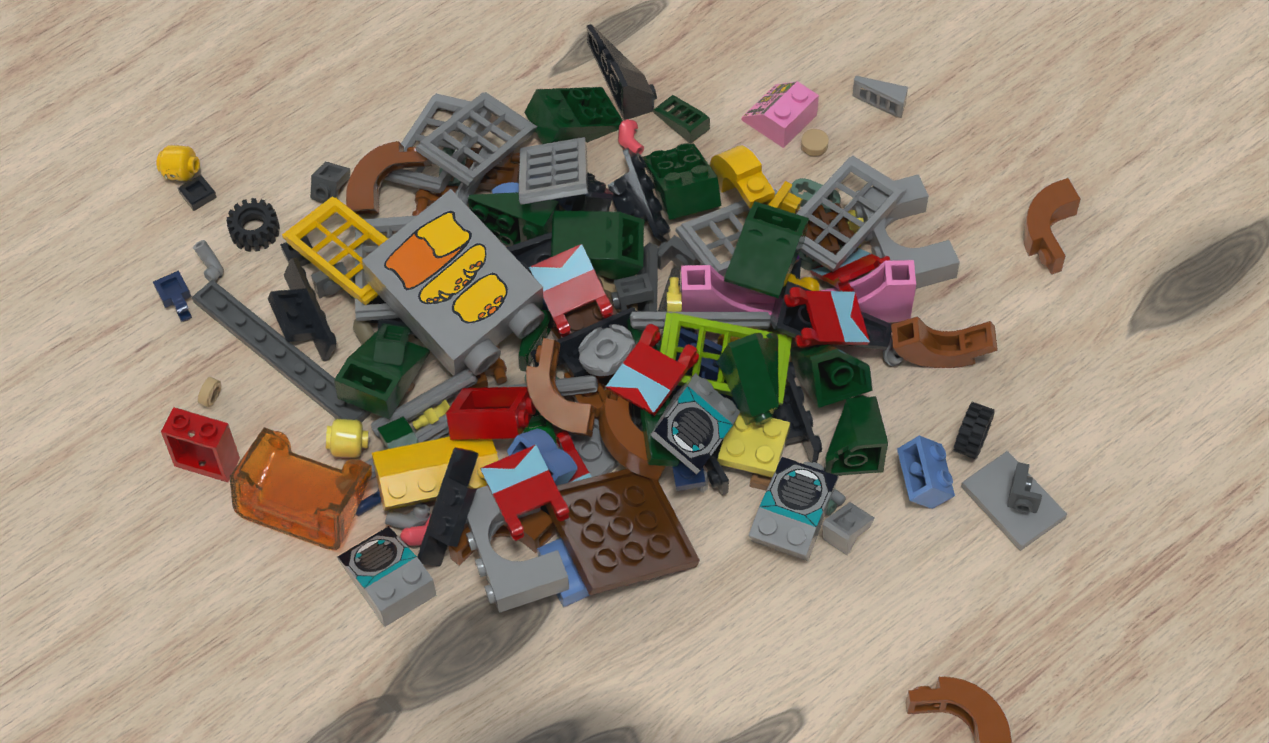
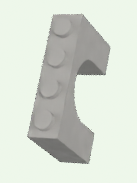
M919 174L895 180V182L905 187L907 192L865 238V241H869L872 246V254L880 258L889 256L891 261L914 260L916 289L957 278L960 261L950 240L920 248H908L895 243L888 236L885 229L892 222L926 212L929 197ZM873 186L862 197L880 207L889 195ZM859 201L852 207V210H855L856 218H863L864 223L875 212Z
M488 485L478 488L466 520L470 532L466 533V537L471 551L477 549L479 559H475V563L480 577L486 576L489 585L484 586L489 603H496L500 613L569 590L568 575L558 550L526 561H510L502 558L492 549V537L505 524V520ZM540 507L520 515L518 518L539 512Z

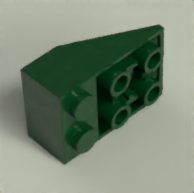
M603 87L536 89L524 112L528 120L537 126L535 132L542 144L585 137L586 143L619 130V125L623 121Z
M694 143L680 144L674 149L666 151L657 150L650 155L643 156L647 165L646 170L654 184L657 198L669 220L722 206L718 177Z
M519 192L473 194L468 197L469 209L501 243L507 246L552 232L553 212L559 211V201L554 199L520 205Z
M754 201L745 220L724 281L779 299L804 244L809 218Z
M554 211L551 257L582 244L596 274L615 280L635 276L643 268L644 219L622 212Z
M378 330L347 358L334 379L338 399L390 420L430 354V350L408 341L401 365L375 362L373 356L375 341L380 331Z

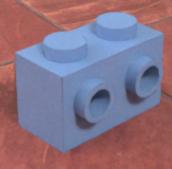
M919 435L897 448L910 501L933 509L955 496L952 486L953 478L948 470L946 451L942 444Z

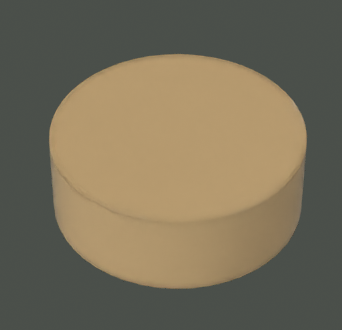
M820 129L807 130L802 135V150L810 156L824 154L828 149V135Z
M208 377L200 389L198 403L206 407L212 406L219 396L221 381Z

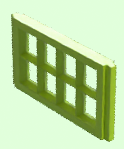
M667 312L660 352L676 360V353H682L684 349L683 347H678L681 326L698 329L699 334L696 348L699 360L693 366L692 376L695 373L699 376L702 357L718 360L721 356L703 352L706 331L724 335L722 353L727 344L730 343L731 336L743 338L754 333H762L763 338H767L766 335L773 332ZM777 334L779 405H782L792 337ZM719 367L717 381H708L719 394L732 396L727 383H724V376ZM684 375L677 385L683 386L692 376Z

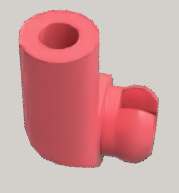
M625 119L619 125L618 142L625 149L629 148L635 154L639 153L641 155L644 151V146L634 139L635 129H638V125L634 120Z
M430 517L424 526L404 528L400 534L401 540L409 546H421Z

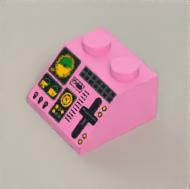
M798 81L775 84L742 116V121L784 148L817 116L819 95Z

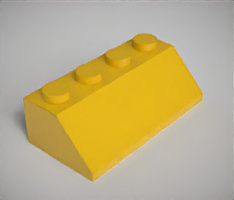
M450 437L372 452L383 511L436 501L452 451L455 447L478 453L468 485L475 489L487 486L480 468L499 460L492 439L450 440Z

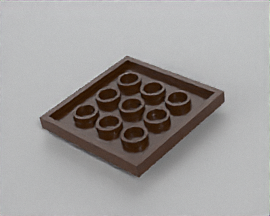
M629 469L557 485L562 498L569 508V518L559 522L550 503L545 505L589 595L697 567L700 561L659 481L638 475Z

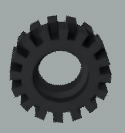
M251 198V203H247L245 199L242 200V206L238 203L235 204V211L230 209L228 212L229 217H227L226 221L232 242L237 244L239 249L245 247V251L250 252L251 247H254L255 252L260 251L259 246L263 245L264 249L269 247L268 242L273 244L276 241L275 236H279L280 227L276 211L270 203L266 205L265 200L262 199L257 203L256 198ZM260 220L264 222L261 227L255 230L243 229V226L249 221Z
M972 401L962 421L953 451L977 459L988 435L987 433L990 429L995 410Z

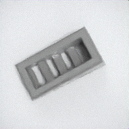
M855 76L852 96L893 116L902 118L908 87Z

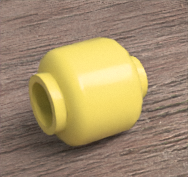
M335 419L332 426H327L326 449H330L334 457L358 458L362 448H368L369 431H363L362 422L359 420Z

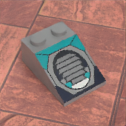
M695 373L672 397L653 429L651 436L697 474L733 426L740 411L730 399L720 395L708 380L699 377Z
M782 457L758 508L749 533L751 541L809 561L839 476Z
M389 526L337 556L339 562L384 627L437 596L433 578L418 557Z

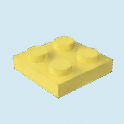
M739 413L733 426L723 439L717 458L719 464L773 477L782 457L790 430V422L772 418L761 425H756L755 422L745 425L741 413Z

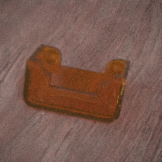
M264 427L230 475L232 506L234 511L245 520L328 550H337L347 536L370 482L372 465L359 459H350L345 462L342 470L293 453L289 439L284 433Z

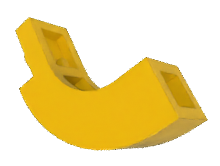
M739 145L711 158L710 167L718 177L719 189L722 193L736 187L749 209L752 208L754 201L764 203L774 199L775 191L762 173L761 162L747 147Z

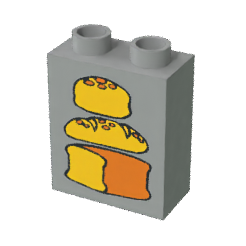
M452 189L362 259L366 282L453 376L467 368L474 375L483 373L499 358L501 351L496 346L512 332L519 339L528 336L545 318V314L540 310L543 308V286Z

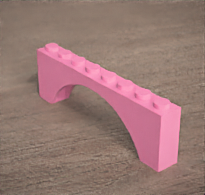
M914 260L884 261L869 274L849 283L854 288L853 292L856 293L862 312L886 322H901L911 318L916 290ZM711 265L681 266L682 312H768L770 315L772 314L775 297L725 282L724 277L715 271ZM834 287V288H831V289H826V290H821V291H839V290H838L836 287Z

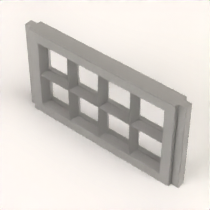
M483 92L420 141L415 151L467 186H472L531 137L536 131L537 126L487 92ZM483 107L497 116L498 119L491 123L477 114L476 111ZM470 118L485 129L477 134L462 123ZM504 121L519 132L512 137L498 128L497 125ZM456 128L472 140L464 145L450 136L449 133ZM491 132L506 143L498 148L483 138V136ZM442 139L458 151L449 156L434 145ZM478 143L493 154L484 159L469 148L473 144ZM463 153L479 165L471 171L455 159Z
M437 93L433 95L401 142L404 146V152H407V148L413 147L416 141L420 142L427 137L421 135L427 125L439 127L445 123L444 121L432 119L437 109L451 111L455 115L471 101ZM483 107L476 111L477 114L488 121L492 116L491 112ZM474 121L472 126L468 128L479 134L484 127ZM465 135L461 143L465 145L472 139ZM442 139L434 145L437 148L440 146L453 149L455 152L458 151ZM462 153L455 160L462 163L466 155ZM418 167L415 172L405 169L395 170L384 180L441 193L453 176L445 170H442L439 177L422 174L425 167Z
M585 137L520 148V205L588 193L587 145Z
M852 155L798 211V215L808 217L810 221L824 229L814 241L805 236L801 252L834 272L896 206L907 192V189ZM850 172L868 182L858 193L841 184ZM872 185L889 195L880 207L862 197ZM836 187L853 197L844 209L826 199ZM857 201L875 211L865 223L848 213ZM821 203L839 213L829 225L812 215ZM842 217L847 218L860 227L850 239L833 228ZM828 233L846 243L836 255L818 244Z
M742 200L682 223L681 226L676 227L675 231L702 265H711L715 271L724 276L731 260L720 264L710 250L724 244L733 256L735 248L730 242L739 239L743 225L735 216L746 211L750 212L751 208L749 209L746 202ZM729 218L739 232L725 237L715 223ZM709 226L720 240L705 245L695 231Z
M416 216L364 220L380 233H387V238L389 239L392 236V232L399 231ZM355 227L356 241L363 233ZM365 241L355 249V252L364 259L366 253H371L379 246H366ZM355 259V267H356L358 264H360V262ZM363 269L355 275V284L361 289L366 286ZM355 298L356 321L399 318L387 303L364 305Z

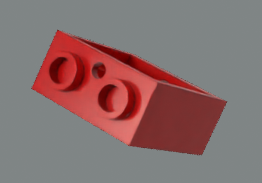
M462 388L446 412L450 440L516 438L517 435L522 434L525 427H528L531 417L536 413V407L530 398L528 388Z
M173 407L161 430V434L174 467L229 482L240 459L229 424ZM201 462H206L204 466L199 465Z

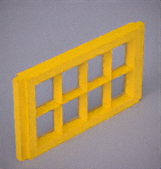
M332 196L282 234L283 239L291 247L364 305H367L378 296L369 284L361 289L350 280L363 269V258L354 249L367 239H371L380 246L388 238L339 199ZM337 212L347 222L331 233L321 224ZM353 225L363 235L347 246L337 237ZM317 227L327 237L311 248L301 239ZM331 241H334L344 250L330 261H327L317 252ZM350 254L360 264L344 275L334 265Z

